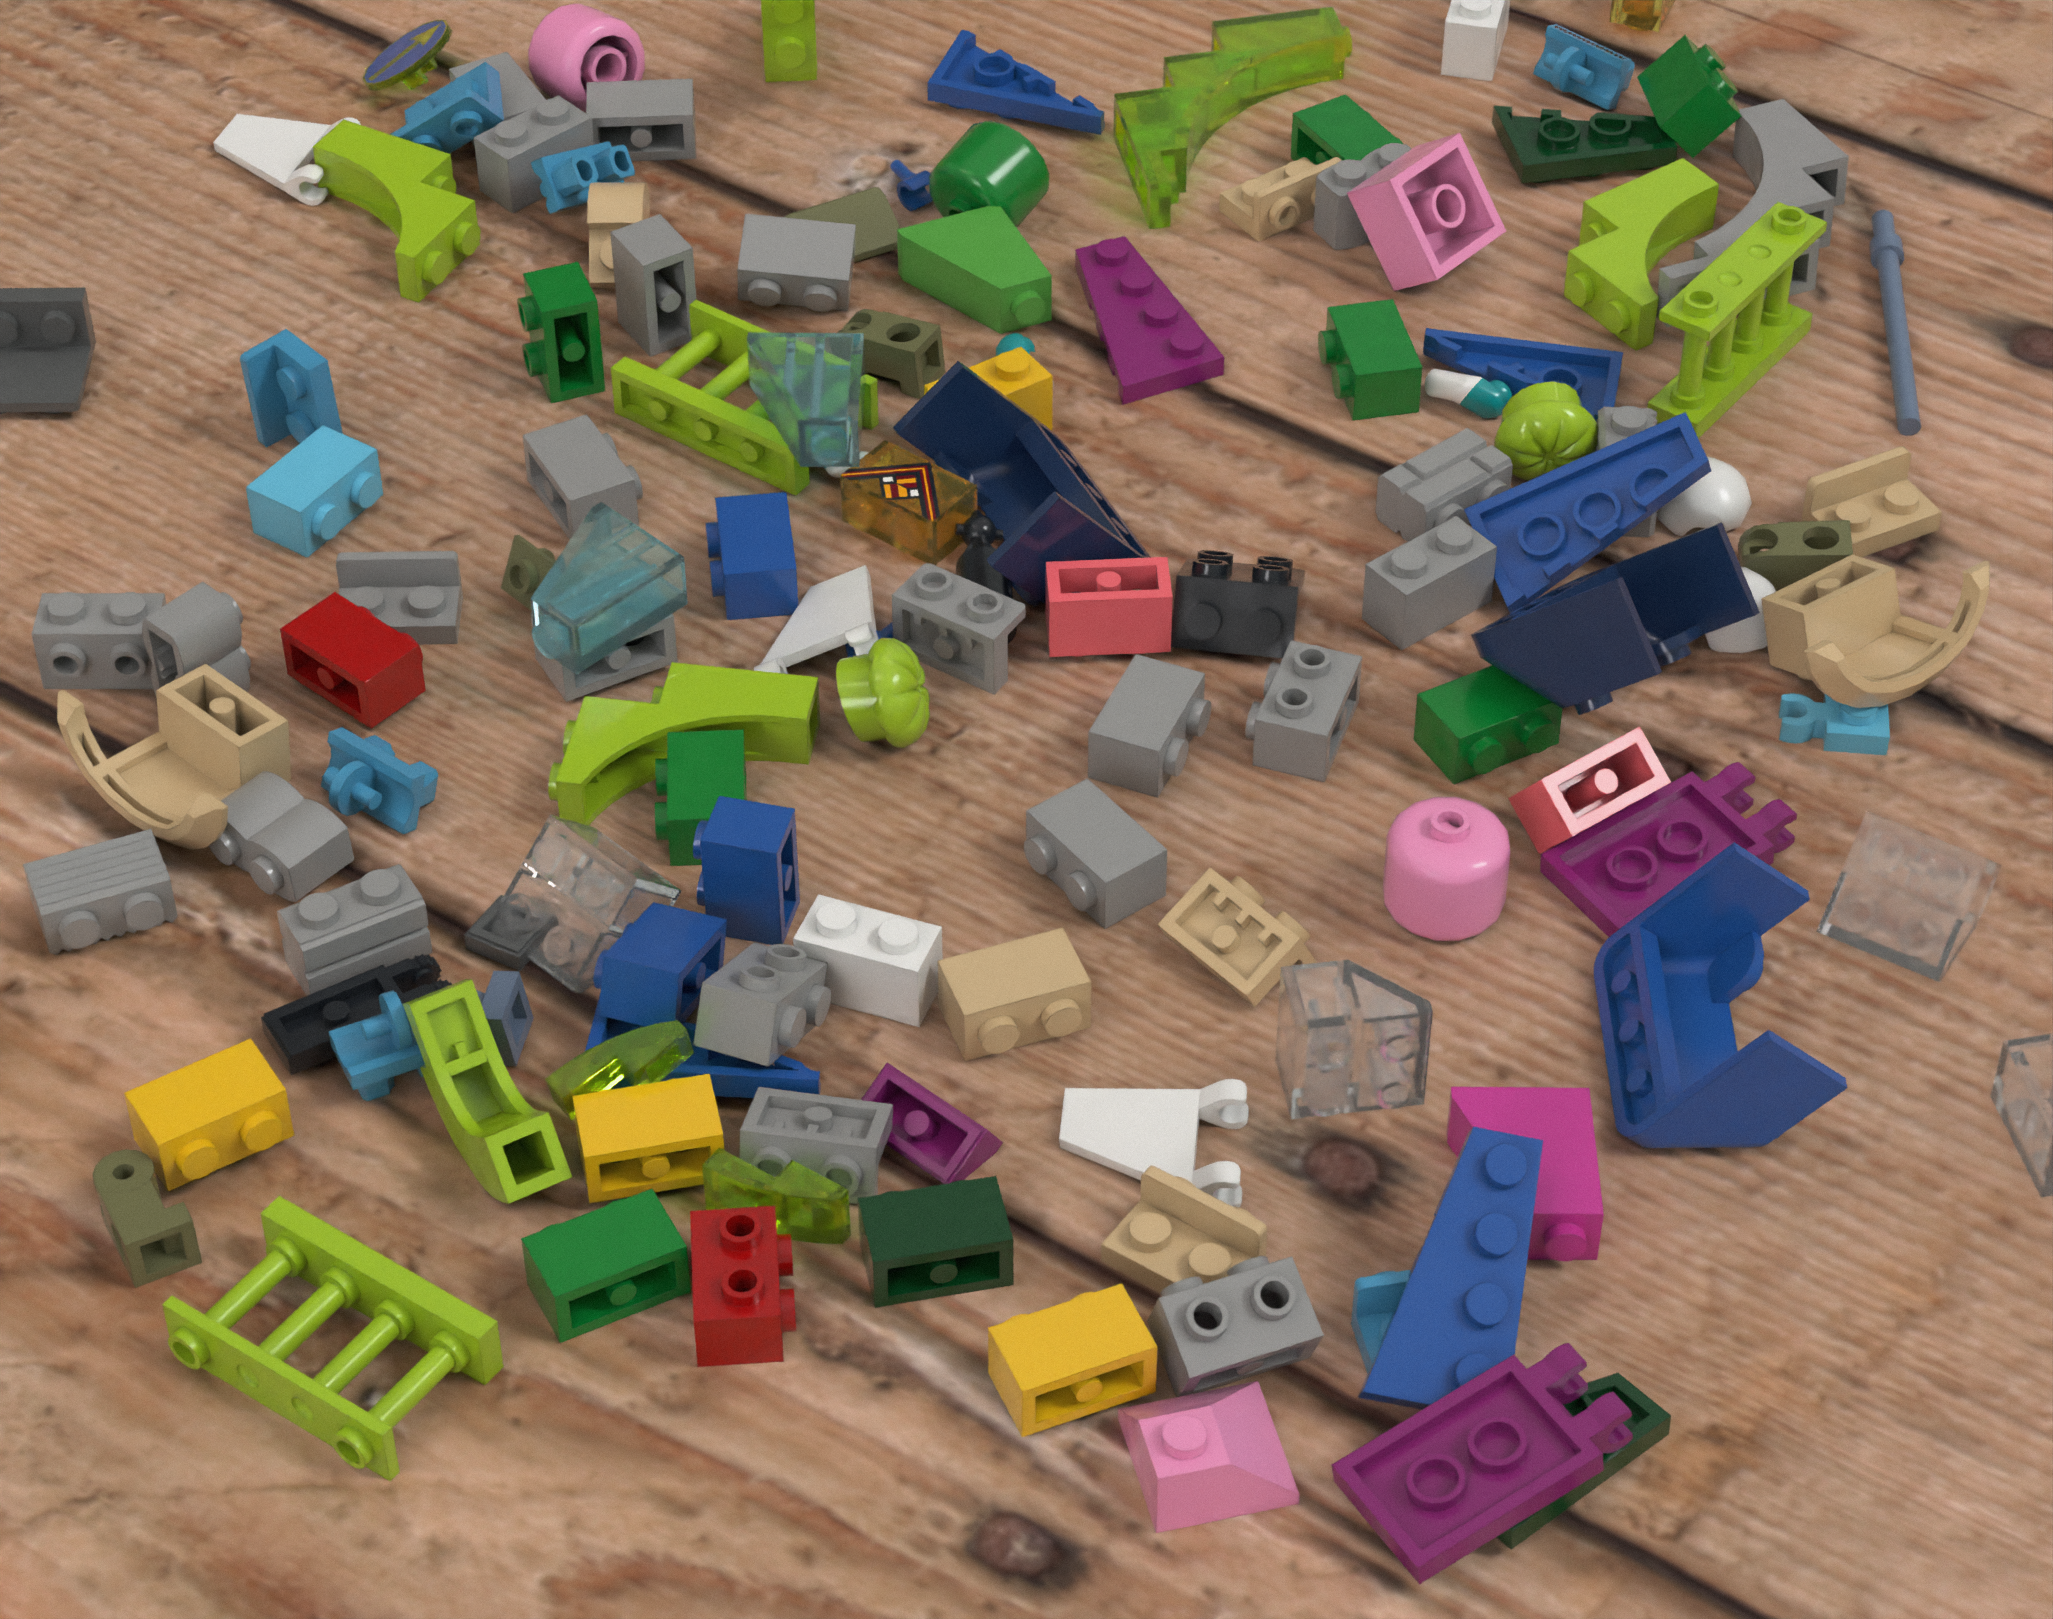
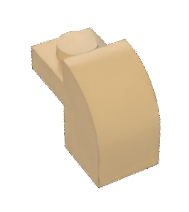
M646 182L590 183L587 203V225L589 227V284L591 288H615L610 232L650 218V192Z

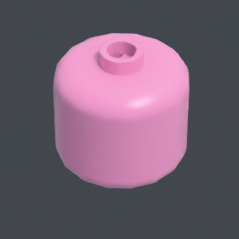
M582 4L560 6L546 15L533 32L528 49L529 70L536 85L549 97L554 98L559 95L583 112H586L587 82L642 80L645 70L644 48L638 33L625 21Z
M1458 797L1429 798L1410 805L1398 814L1386 837L1383 877L1385 907L1394 920L1414 935L1434 941H1460L1479 935L1494 924L1506 901L1511 853L1507 829L1493 812L1477 802Z

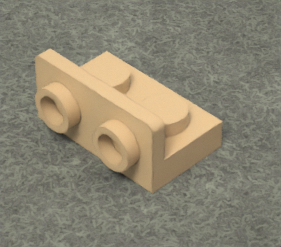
M1306 157L1292 161L1287 165L1221 192L1219 211L1258 242L1314 218L1316 177L1326 168L1342 160L1335 157L1318 165H1315Z
M1900 446L1810 478L1807 482L1801 522L1850 520L1853 555L1865 557L1939 530L1942 511L1907 479L1911 453L1904 446Z
M1209 868L1157 924L1166 937L1254 1007L1295 963L1307 973L1317 964L1305 945L1310 935L1295 919L1284 911H1281L1274 918L1261 907L1265 900L1250 884L1239 876H1235L1231 882H1228L1212 868Z
M1151 1165L1141 1175L1140 1201L1102 1242L1101 1262L1161 1294L1164 1288L1177 1281L1190 1277H1201L1203 1284L1227 1277V1271L1242 1261L1253 1257L1266 1256L1267 1226L1247 1210L1233 1207L1196 1188L1187 1179L1173 1176Z

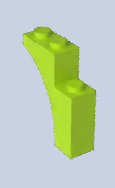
M761 0L765 82L817 80L814 0Z
M342 120L313 146L315 165L320 166L324 172V176L318 182V188H327L329 195L351 202L367 210L387 225L398 238L399 243L395 250L401 297L419 303L437 285L441 284L464 259L473 254L480 245L481 230L477 222L475 200L456 194L451 154L346 120Z
M1682 158L1584 201L1579 246L1568 251L1564 296L1635 351L1652 344L1659 298L1651 287L1648 275L1655 265L1671 250L1685 241L1713 229L1719 183Z
M672 662L664 687L656 686L654 688L651 703L584 696L577 720H568L565 727L562 763L554 762L549 775V799L558 801L560 827L586 830L595 818L612 803L629 792L656 780L655 759L667 758V732L744 729L746 761H772L809 765L820 727L818 677Z

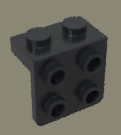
M1214 550L1198 551L1197 559H1187L1176 577L1171 647L1283 658L1290 641H1295L1298 598L1304 584L1305 570L1293 568L1292 559L1277 556L1257 557V565L1234 563V555L1232 553Z

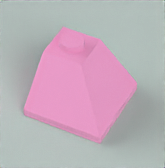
M1258 1381L1118 1409V1420L1156 1533L1299 1504L1300 1494Z

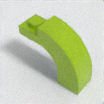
M464 979L404 1003L406 1015L425 1063L420 1069L429 1092L455 1146L482 1187L496 1200L509 1204L572 1178L549 1112L532 1108L522 1097L511 1079L495 1043L473 980Z

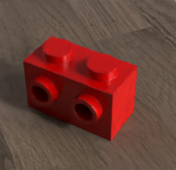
M336 592L280 628L287 675L371 729L426 691L422 667L423 653L420 645L409 634L398 632L376 618L366 607L357 606Z
M775 1206L690 1211L693 1322L697 1367L784 1362L782 1332H796L794 1288L780 1289V1277L794 1276L791 1234H777Z

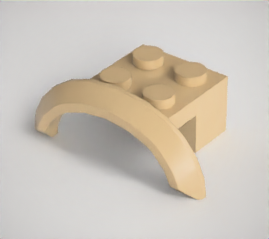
M1852 554L1761 599L1770 665L1797 674L1801 679L1813 680L1817 688L1833 701L1855 708L1881 707L1909 697L1938 678L1956 660L1973 636L1984 612L1989 593L1990 562L1984 560L1963 571L1960 600L1950 623L1944 629L1900 614L1894 567Z
M207 664L157 689L159 731L108 759L101 751L89 727L84 704L64 689L59 691L57 696L58 725L66 746L87 781L111 807L130 823L144 831L152 829L153 836L170 844L193 850L206 848L218 840L227 826L228 806L221 802V800L261 772L268 771L274 773L287 782L291 780L288 720Z

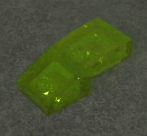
M678 1020L657 1023L626 1032L588 1049L548 1076L545 1081L554 1102L572 1121L575 1118L572 1096L611 1089L624 1077L632 1086L660 1082L694 1054L687 1029Z
M718 1148L702 1164L706 1210L775 1206L777 1234H791V1239L794 1241L818 1244H843L851 1236L849 1190L794 1160H791L776 1177L721 1148Z

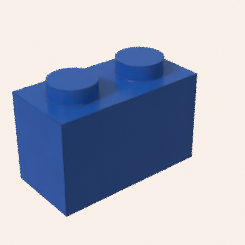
M787 492L716 497L717 522L705 523L708 558L720 557V560L710 561L712 596H724L727 620L792 615L798 607V588Z
M719 796L709 820H701L697 825L694 835L693 856L702 862V872L697 886V904L705 906L706 915L727 919L726 937L770 945L783 944L800 903L795 809Z
M653 902L634 923H628L622 936L609 950L604 949L598 957L593 982L595 988L601 989L599 1016L675 1033L698 1007L702 982L723 967L727 919Z

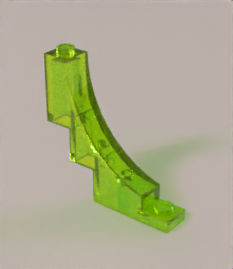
M1333 7L1212 21L1210 52L1164 57L1163 88L1114 94L1113 138L1149 229L1170 227L1171 205L1178 204L1179 193L1186 192L1188 175L1196 156L1209 138L1231 118L1259 102L1292 89L1344 79L1345 58L1352 55V38L1348 26L1341 25Z

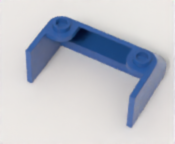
M1735 842L1613 933L1602 945L1595 959L1593 973L1615 1125L1620 1134L1644 1148L1762 1147L1780 1137L1784 1132L1847 1089L1845 1077L1769 1029L1737 1051L1729 1002L1744 991L1751 989L1762 975L1764 950L1761 936L1808 902L1810 898L1807 889Z

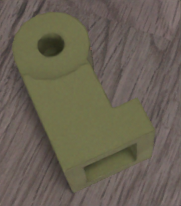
M862 309L830 341V350L835 361L865 374L869 372L900 381L901 392L917 399H921L924 396V385L940 379L946 372L940 325L885 311L879 312Z
M1850 520L1762 524L1746 530L1738 542L1740 566L1746 567L1769 580L1776 591L1853 554Z
M125 1149L103 1157L93 1171L94 1185L101 1202L100 1207L104 1224L134 1287H140L201 1264L202 1259L193 1219L184 1202L164 1208L153 1161L149 1156L138 1150Z

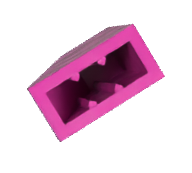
M1451 1087L1446 1134L1447 1143L1457 1158L1467 1134L1473 1127L1543 1140L1527 1259L1564 1262L1597 1260L1604 1212L1590 1089L1561 1087Z

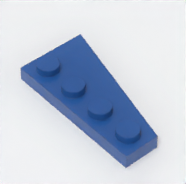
M1686 412L1464 510L1471 527L1497 546L1494 579L1509 613L1537 599L1712 470Z
M1473 1127L1469 1131L1434 1213L1435 1217L1424 1243L1418 1251L1408 1275L1409 1279L1396 1310L1390 1318L1381 1340V1346L1371 1370L1365 1378L1358 1398L1423 1410L1513 1354L1515 1355L1543 1140Z

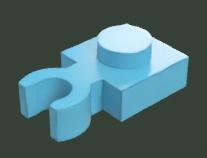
M1790 693L1781 696L1779 718L1782 719L1779 740L1797 744L1807 742L1811 738H1823L1824 751L1887 755L1890 740L1888 704L1881 707L1855 708L1833 701L1826 694H1824L1823 703L1814 702L1811 698L1801 694Z

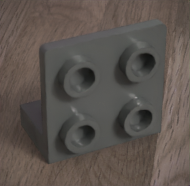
M85 287L0 288V414L7 412H46L57 414L75 412L80 409L96 344Z

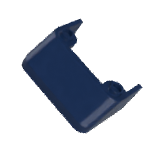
M957 361L893 427L899 436L934 460L942 472L937 477V481L949 495L960 503L968 497L982 508L987 517L994 522L996 529L1003 530L1004 542L986 560L992 568L1011 580L1015 591L1033 607H1037L1041 602L1045 604L1046 562L1150 558V555L1064 442L1048 427L960 361Z
M1721 522L1572 580L1474 632L1471 636L1480 658L1560 708L1574 705L1577 714L1582 715L1612 702L1613 698L1610 692L1656 676L1662 672L1661 666L1690 655L1692 652L1688 643L1709 632L1753 617L1760 612Z

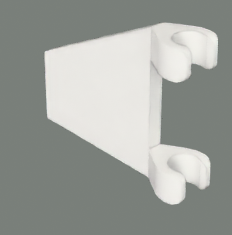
M236 114L213 144L215 151L283 190L302 203L316 206L326 198L329 192L327 188H318L313 185L324 176L323 169L320 166L309 164L314 158L313 146L342 120L361 124L357 119L349 117L327 125Z
M866 565L811 586L761 664L754 667V671L788 674L786 667L847 643L850 647L854 648L856 656L868 654L874 642L879 639L876 632L871 578Z
M1225 1079L1202 1089L1065 1088L1059 1134L1060 1148L1138 1180H1141V1175L1152 1165L1173 1176L1187 1179L1196 1188L1233 1207H1240L1243 1192L1240 1186L1241 1170L1239 1165L1230 1161H1219L1195 1170L1199 1119L1226 1129H1240L1247 1124L1249 1107L1246 1103V1084L1238 1079Z

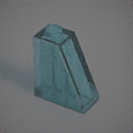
M748 332L747 348L750 387L801 467H860L866 382L864 333Z
M603 502L596 504L590 509L530 599L533 619L532 638L535 646L546 658L555 659L576 675L688 604L684 556Z

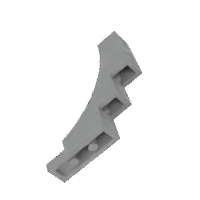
M1784 99L1739 109L1741 117L1735 121L1733 158L1747 172L1754 183L1756 193L1746 207L1732 220L1716 231L1695 241L1693 260L1659 268V299L1656 315L1658 319L1660 310L1777 202L1798 207L1807 214L1827 221L1826 232L1794 261L1789 296L1815 290L1819 249L1830 246L1834 206L1844 204L1849 156ZM1767 287L1765 289L1764 299H1766ZM1662 322L1666 327L1671 326L1667 323Z

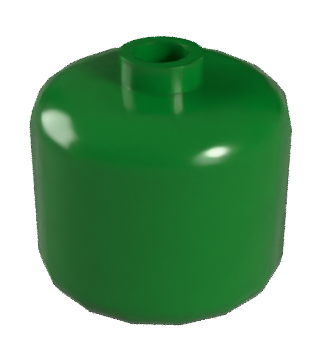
M985 121L973 124L934 167L929 175V193L934 206L942 217L986 206H1001L1017 228L1047 194L1050 174L1044 158L1025 136L1005 124Z

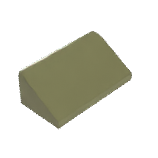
M879 187L860 191L785 216V218L856 225L854 263L898 249L897 229H900V226L885 194Z

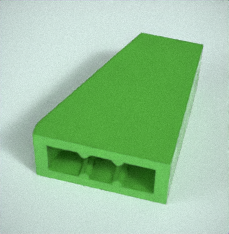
M986 206L897 229L898 274L903 281L1000 334L1052 320V275L1001 206Z

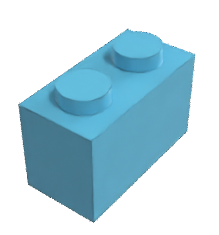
M322 425L246 486L253 533L308 558L383 495L377 449Z

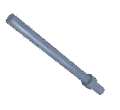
M1879 210L1871 218L1874 237L1869 244L1871 263L1878 270L1897 427L1902 435L1912 436L1920 431L1921 422L1900 266L1904 261L1902 239L1895 233L1893 214L1888 210Z

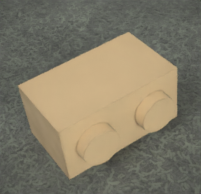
M1063 927L937 960L938 1007L965 1061L1003 1053L1009 1049L1054 1037L1066 1036L1072 1032L1091 1027V980Z

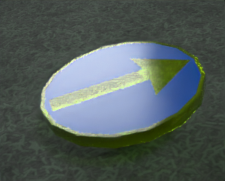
M434 20L422 24L404 34L382 51L366 69L362 78L368 89L379 91L403 81L412 90L428 83V78L424 74L437 68L434 57L447 44L452 34V29L446 20Z

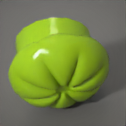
M1551 381L1531 385L1520 390L1509 399L1502 410V423L1499 426L1494 441V447L1510 457L1513 464L1512 474L1529 481L1595 452L1598 444L1599 429L1593 416L1582 407L1577 391L1567 384Z
M881 638L874 642L868 654L839 660L836 668L838 693L847 721L858 739L866 743L887 739L890 744L899 748H905L917 742L928 725L930 695L927 688L923 686L925 683V672L910 646L895 638Z

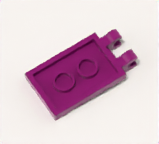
M1740 762L1728 765L1718 775L1705 782L1691 771L1542 853L1540 872L1600 930L1610 937L1733 842L1768 865H1771L1774 860V853L1787 849L1795 842V836L1784 826L1795 821L1797 813L1781 799H1776L1766 804L1759 812L1747 819L1740 814L1747 811L1754 802V799L1743 789L1753 784L1756 777Z
M1570 1343L1556 1347L1541 1361L1528 1369L1513 1354L1333 1463V1480L1420 1585L1604 1471L1603 1453H1613L1623 1448L1633 1439V1433L1623 1424V1422L1632 1417V1411L1614 1392H1610L1599 1397L1587 1409L1573 1417L1562 1404L1576 1400L1588 1390V1384L1578 1374L1587 1367V1362Z

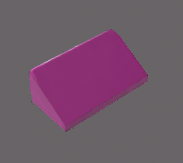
M888 1062L861 1099L864 1101L893 1104L892 1129L886 1145L943 1184L964 1180L991 1158L1003 1144L1000 1139L986 1128Z

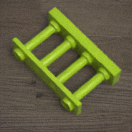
M1777 202L1660 310L1658 320L1685 331L1679 374L1659 391L1647 405V408L1657 412V424L1686 412L1699 439L1810 331L1813 313L1788 302L1794 261L1826 232L1827 221L1807 214L1798 207ZM1767 287L1766 299H1764L1765 289Z
M694 300L689 304L691 341L659 367L652 369L626 356L611 367L614 413L795 496L810 484L808 446L812 444L813 437L818 429L823 426L834 425L842 417L871 430L879 424L876 378L699 300ZM706 357L728 366L700 390L679 381L681 377ZM751 377L773 386L746 410L723 401ZM796 397L819 406L791 431L769 421Z
M278 1196L260 1213L267 1256L205 1314L173 1295L162 1304L169 1333L168 1345L176 1358L187 1367L195 1370L200 1367L334 1447L338 1455L349 1465L357 1469L367 1467L388 1481H391L400 1472L393 1428L450 1371L454 1373L461 1371L486 1385L504 1367L498 1322L304 1209ZM286 1276H299L318 1287L259 1346L230 1330ZM340 1307L345 1309L352 1307L372 1319L313 1379L284 1362ZM394 1339H407L428 1352L368 1412L339 1395Z

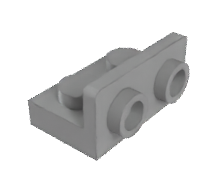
M455 551L342 552L337 555L336 569L339 595L357 606L366 607L376 618L400 633L409 634L419 645L458 644L463 592L458 554Z
M931 563L923 564L892 594L893 638L910 646L918 657L919 662L994 695L1008 681V634L1025 618V604Z
M758 1087L740 1129L739 1185L747 1190L858 1204L857 1198L877 1195L878 1164L892 1129L893 1104Z

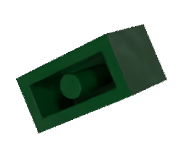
M996 1176L973 1180H957L948 1184L905 1191H889L880 1195L857 1198L859 1243L875 1308L1014 1285L1013 1236Z

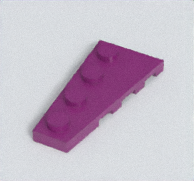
M1125 236L1105 239L1097 244L1075 250V268L1089 309L1094 311L1096 329L1100 341L1105 343L1112 376L1116 375L1119 384L1118 393L1122 405L1224 375V356Z

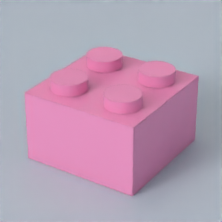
M1460 133L1415 146L1347 192L1394 291L1440 279L1506 232Z

